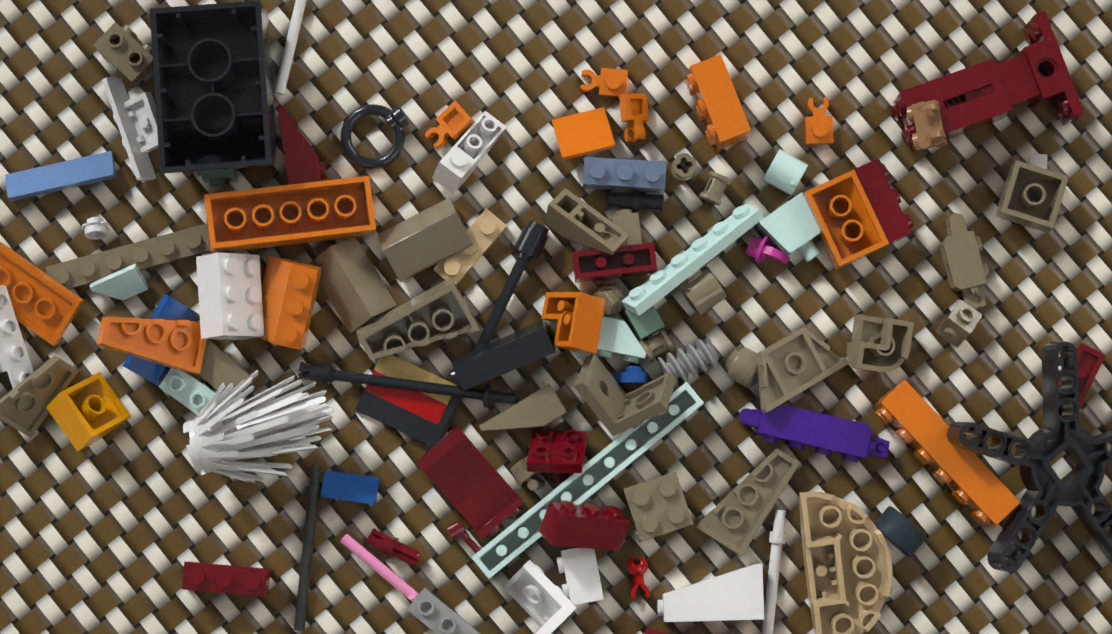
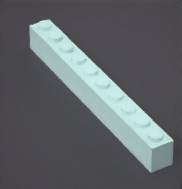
M685 382L673 392L668 409L663 415L657 418L653 416L635 429L629 428L583 466L582 473L571 475L471 558L490 579L543 536L539 529L549 502L561 503L562 501H569L575 505H581L702 406L704 402L691 386Z

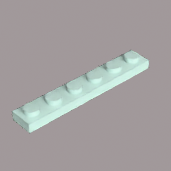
M748 204L737 207L726 220L715 224L712 231L704 237L695 240L685 252L673 257L671 263L662 270L654 272L643 285L631 290L629 296L622 300L625 308L638 316L643 314L761 221L764 216L760 209Z

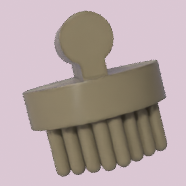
M616 283L606 284L593 294L596 297L606 299L604 316L615 315L625 307L622 303V300L625 299L624 294Z
M527 457L510 469L515 476L514 480L518 486L528 483L527 486L532 491L544 488L545 481L538 477L542 472H527Z

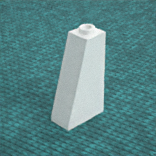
M753 564L663 593L662 600H657L658 616H663V622L764 620L763 564Z

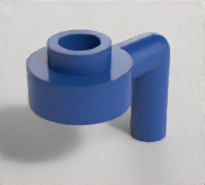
M642 366L625 367V372L610 373L618 384L648 383L647 372L642 371Z

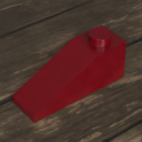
M277 107L288 185L323 181V178H327L325 162H320L318 155L284 107Z

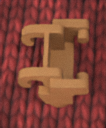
M923 101L907 107L910 123L915 122L917 133L912 134V140L916 150L948 145L947 139H945V132L943 131L939 101Z

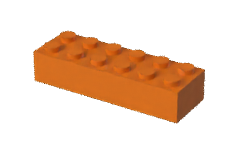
M369 176L204 194L211 254L374 235L376 232Z
M906 380L897 383L874 405L877 409L875 412L877 417L884 424L890 423L896 429L894 432L896 437L903 444L909 443L915 449L913 454L923 465L928 463L935 470L932 475L942 485L946 483L952 488L953 492L951 495L959 504H966L972 510L970 515L979 525H997L1021 503L974 452L956 447L948 441L947 430L949 426Z

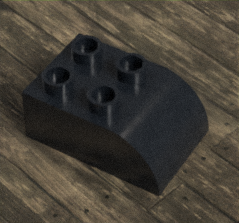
M261 0L150 9L160 173L274 165L276 126L268 14Z

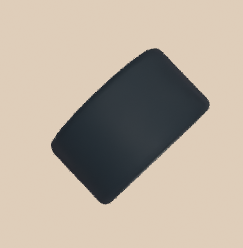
M888 506L874 522L884 538L907 557H911L927 538L918 527L891 506Z

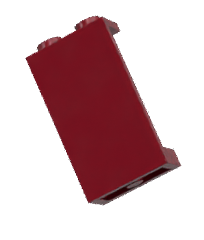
M458 426L454 427L416 461V464L433 481L482 539L486 535L489 538L501 529L500 523L507 517L512 519L522 510L520 505L524 501Z

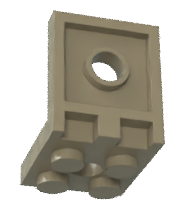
M593 353L585 358L574 388L610 434L615 436L631 427L633 429L639 427L645 420L653 416L657 418L663 415L668 409L676 378L671 372H668L626 394L596 354Z

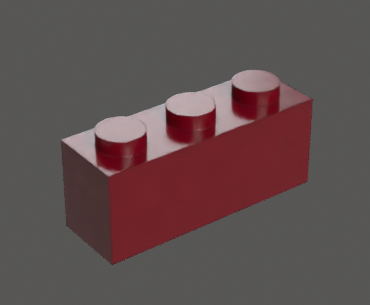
M875 159L854 169L889 245L908 237L912 233L913 223L907 212L903 214L899 205L902 202L896 188L891 189L887 181L890 176L883 163L879 164L878 160Z
M654 242L621 246L613 255L597 249L572 252L575 283L649 275L657 271Z
M562 501L561 503L549 502L539 532L551 545L620 551L631 522L622 514V510L615 506L603 508L590 503L575 505L569 501Z
M184 562L182 590L266 597L269 596L271 569Z

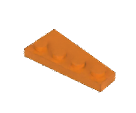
M106 316L101 320L96 345L192 375H198L201 371L207 339H201L200 321Z

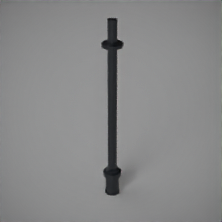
M301 362L299 367L301 373L298 374L301 380L322 381L324 385H329L334 381L483 400V406L488 408L490 401L515 404L517 394L492 391L491 383H487L485 389L469 388L463 391L461 386L336 370L329 363L316 365Z

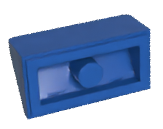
M325 470L320 497L376 505L380 478Z

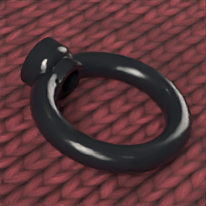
M376 104L361 106L351 112L343 123L340 135L343 151L354 164L362 168L379 169L388 166L400 155L405 143L404 127L410 123L398 106L392 110ZM377 115L383 117L394 131V142L391 149L379 158L364 157L353 147L351 140L353 127L365 116Z

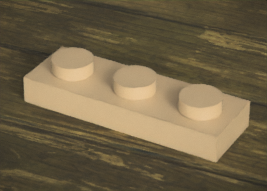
M486 208L467 230L474 245L439 262L433 268V271L444 280L452 277L457 285L503 233L507 225Z

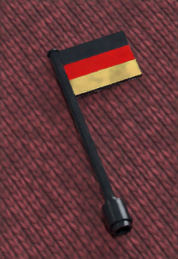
M531 220L527 226L524 225L513 248L517 251L516 257L518 258L473 351L490 343L527 264L531 263L532 259L538 261L549 238L547 236L549 229ZM392 354L380 357L372 375L461 386L460 384L455 385ZM366 385L355 410L426 443V448L429 450L446 435L463 398Z

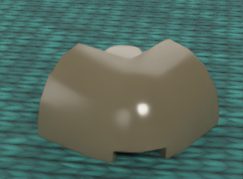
M860 314L855 315L852 341L847 342V359L850 367L879 373L892 372L899 368L904 360L908 359L914 322Z

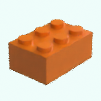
M721 54L691 65L688 75H686L687 80L685 84L690 96L695 95L697 105H695V109L700 121L705 120L707 130H705V134L710 146L715 145L716 150L719 151L747 140L751 128Z

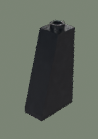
M542 319L454 360L453 369L450 370L454 383L456 385L460 384L464 391L555 353V340L547 321Z

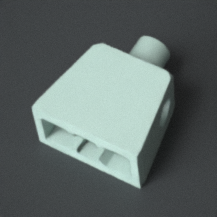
M802 192L757 224L758 228L766 236H769L770 240L787 256L798 250L806 262H809L820 254L812 240L821 231Z

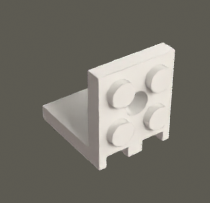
M531 560L503 586L541 626L534 634H551L576 609L573 603L564 595L563 591L554 585L544 575L543 570Z

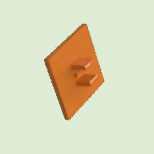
M604 107L552 120L562 160L616 148Z

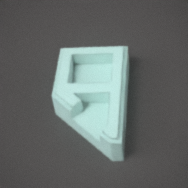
M135 263L91 283L90 289L96 293L126 300L148 290V284Z

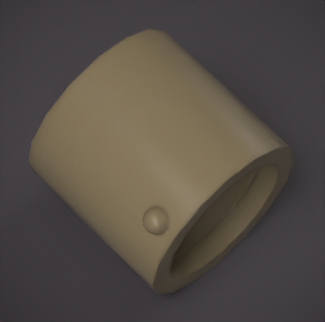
M705 269L680 287L683 296L699 316L727 297L719 282L708 269Z

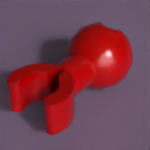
M641 555L631 556L626 563L627 571L633 576L634 586L631 588L632 599L636 598L635 592L638 589V585H641V588L645 590V596L649 598L650 591L644 583V574L648 569L647 560ZM639 557L640 561L638 563H634L633 558Z

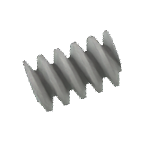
M708 335L706 336V344L700 339L696 341L697 349L690 343L686 345L687 353L678 348L676 350L677 358L670 352L667 353L666 363L662 358H657L663 373L671 372L676 378L675 387H678L679 377L688 382V373L698 378L699 368L707 374L708 364L718 369L719 359Z

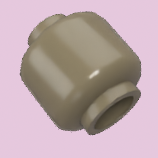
M746 347L741 348L739 351L735 349L725 365V368L728 370V377L746 388L754 386L756 382L759 384L757 353Z

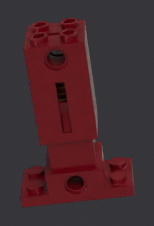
M1045 11L1035 14L1025 25L1024 36L1029 46L1024 47L1015 58L995 64L994 59H990L906 89L898 94L893 101L892 112L896 121H901L904 129L901 131L903 141L906 146L911 147L912 152L916 151L913 145L912 134L917 132L915 122L910 123L908 119L907 107L923 101H939L943 131L946 135L945 139L1000 121L1014 108L1028 103H1032L1033 108L1054 101L1053 111L1058 121H1062L1063 126L1075 122L1084 114L1083 107Z

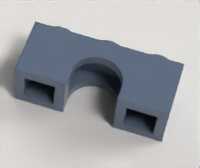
M585 157L583 189L610 190L611 188H629L645 193L664 194L667 162Z

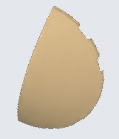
M799 492L803 559L814 634H862L863 632H869L881 616L880 610L884 605L885 599L890 596L893 572L887 542L882 532L877 529L869 516L852 502H847L835 495L822 492Z

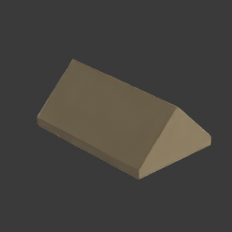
M450 197L378 234L382 251L400 282L474 245Z
M356 237L330 246L309 263L323 267L319 283L350 334L397 307V304Z

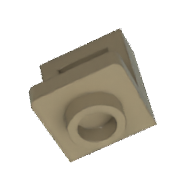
M960 300L935 332L941 335L945 341L958 348L971 334L981 319L982 314L963 300Z

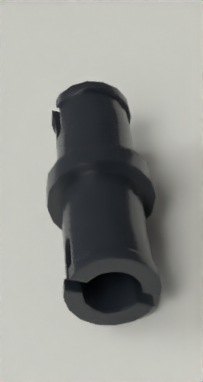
M634 190V193L609 191L608 208L632 209L633 212H638L639 209L663 212L664 195L643 194L639 190Z

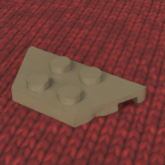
M805 327L799 328L758 352L757 365L762 413L771 411L848 365V360L845 357L840 358L832 352L828 344L818 340Z

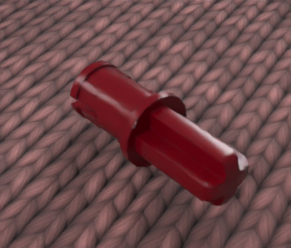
M374 528L366 541V545H370L388 554V558L392 556L411 566H415L421 556L420 551L399 542L398 537L393 539Z

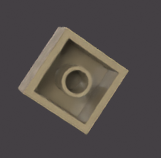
M1016 160L1010 165L995 217L1046 233L1054 228L1069 176Z
M676 472L623 489L640 542L693 525Z

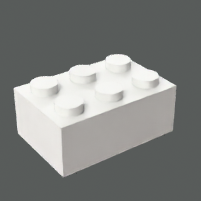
M217 252L196 257L201 339L246 340L264 337L260 255Z

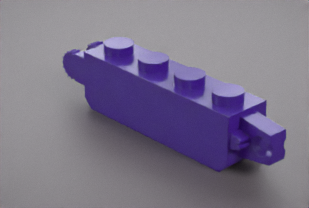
M784 404L764 414L760 410L745 408L738 415L741 424L757 428L756 434L762 435L761 440L777 444L778 439L788 441V447L804 450L805 446L814 447L817 454L831 456V453L835 452L842 454L841 459L858 463L859 458H886L890 442L872 435V430L868 424Z

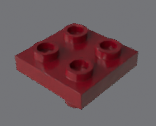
M533 430L526 462L527 472H550V480L554 483H557L558 474L559 483H563L568 479L567 473H582L588 442L587 431Z

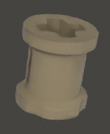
M688 153L677 155L671 166L674 178L679 181L690 180L697 168L695 158ZM681 162H685L686 166H691L688 168L687 173H683L682 169H677Z
M709 171L708 176L710 178L704 191L700 192L699 197L711 204L720 206L722 203L721 197L726 186L730 185L732 181L721 174Z
M663 328L659 330V334L646 341H639L650 363L660 354L668 350L670 352L674 350Z

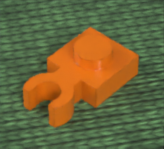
M601 68V75H595L591 70L582 71L581 76L589 77L592 82L589 85H581V91L590 92L598 88L599 96L619 98V95L626 93L628 70Z
M823 97V106L821 108L814 107L813 98H809L807 102V108L812 113V116L804 118L806 145H828L834 143L833 116H825L824 113L829 105L827 97Z
M454 101L436 118L440 125L430 128L425 133V136L431 140L435 135H439V139L434 143V147L440 150L446 145L449 136L456 140L475 121L457 101Z

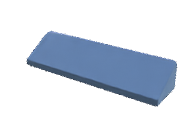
M112 151L5 175L7 196L10 201L118 178Z

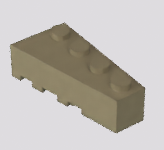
M451 277L356 329V334L369 359L373 360L399 353L412 347H421L438 340L458 337L457 335L480 331V328Z

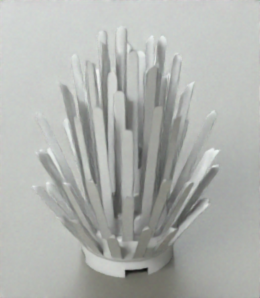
M258 370L252 373L245 381L243 379L233 390H231L233 383H230L225 388L223 382L198 416L183 424V433L189 432L190 444L186 445L195 469H201V475L214 472L255 483V480L264 482V480L260 476L240 471L287 476L285 472L268 468H293L289 463L236 460L271 457L277 454L318 449L316 445L300 446V444L321 440L320 436L297 440L291 439L331 430L329 427L318 429L319 425H317L333 418L331 415H328L334 412L333 407H329L326 403L319 405L326 401L323 395L327 391L323 390L311 395L307 392L302 393L316 385V382L262 404L299 386L302 380H297L283 387L294 380L295 375L246 401L243 398L254 390V386H250L244 392L242 391L252 383V380L258 375Z

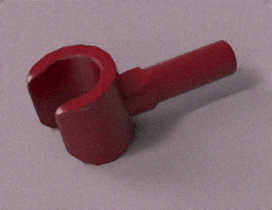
M456 521L447 526L453 540L461 536L475 553L481 550L469 537L461 522Z

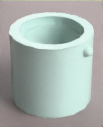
M779 149L763 181L792 195L808 164Z

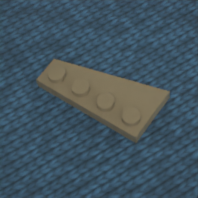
M776 448L694 527L742 556L800 462Z

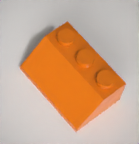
M855 170L803 193L820 228L821 233L819 236L835 270L889 245Z
M269 255L262 284L265 336L259 338L273 344L298 350L305 347L323 267Z

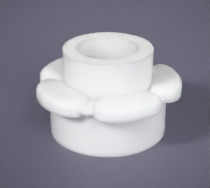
M91 217L87 219V223H84L81 228L85 231L86 238L97 240L107 236L109 224L100 217Z

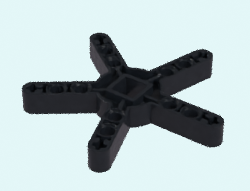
M1049 342L1042 349L1043 428L1034 432L1028 440L972 422H954L947 430V438L952 445L1019 466L1022 482L1027 489L1020 500L1021 503L1016 506L988 552L987 561L995 570L1015 572L1021 567L1058 506H1067L1073 509L1104 555L1112 563V506L1099 489L1104 478L1105 465L1112 462V429L1093 436L1087 430L1079 427L1077 350L1070 342ZM1060 376L1062 378L1061 387L1058 386V379ZM1060 404L1063 406V413L1061 416L1059 414ZM963 433L973 435L972 439H967L963 436ZM989 436L992 440L990 448H988L986 444L987 438ZM1109 441L1111 442V450H1110V452L1108 451V447H1107ZM1013 444L1016 446V453L1014 456L1011 453V448ZM1064 451L1075 468L1060 479L1049 463ZM1094 503L1095 511L1092 515L1091 506ZM1035 506L1036 514L1032 517L1031 510ZM1109 526V527H1110V533H1109V535L1107 536V534H1106V529H1107V527ZM1019 530H1021L1022 536L1021 539L1018 541L1017 533Z

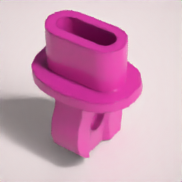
M753 235L746 250V255L755 258V262L758 264L766 258H770L787 265L790 259L784 252L771 247L769 236L761 238Z

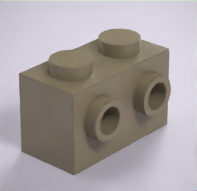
M115 22L93 46L137 87L153 70L152 48L146 43L141 46L134 40L137 35L126 24L121 27Z

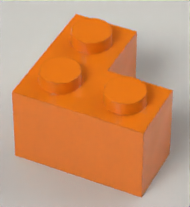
M546 292L541 319L558 323L554 346L577 353H596L606 299L582 292Z

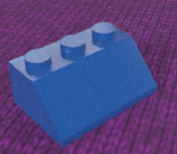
M164 294L150 319L199 321L200 314ZM128 355L122 365L160 386L171 369L170 367Z

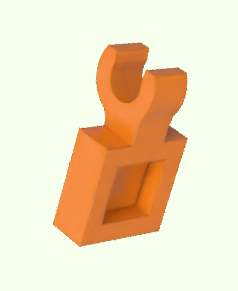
M624 93L619 95L621 122H628L624 132L625 141L636 142V139H645L646 132L643 122L649 121L647 94Z

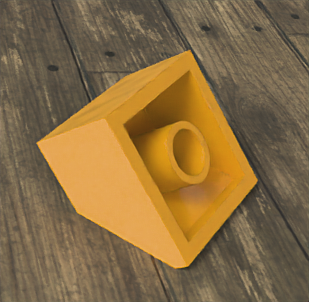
M100 372L61 391L46 407L77 452L97 442L131 417Z

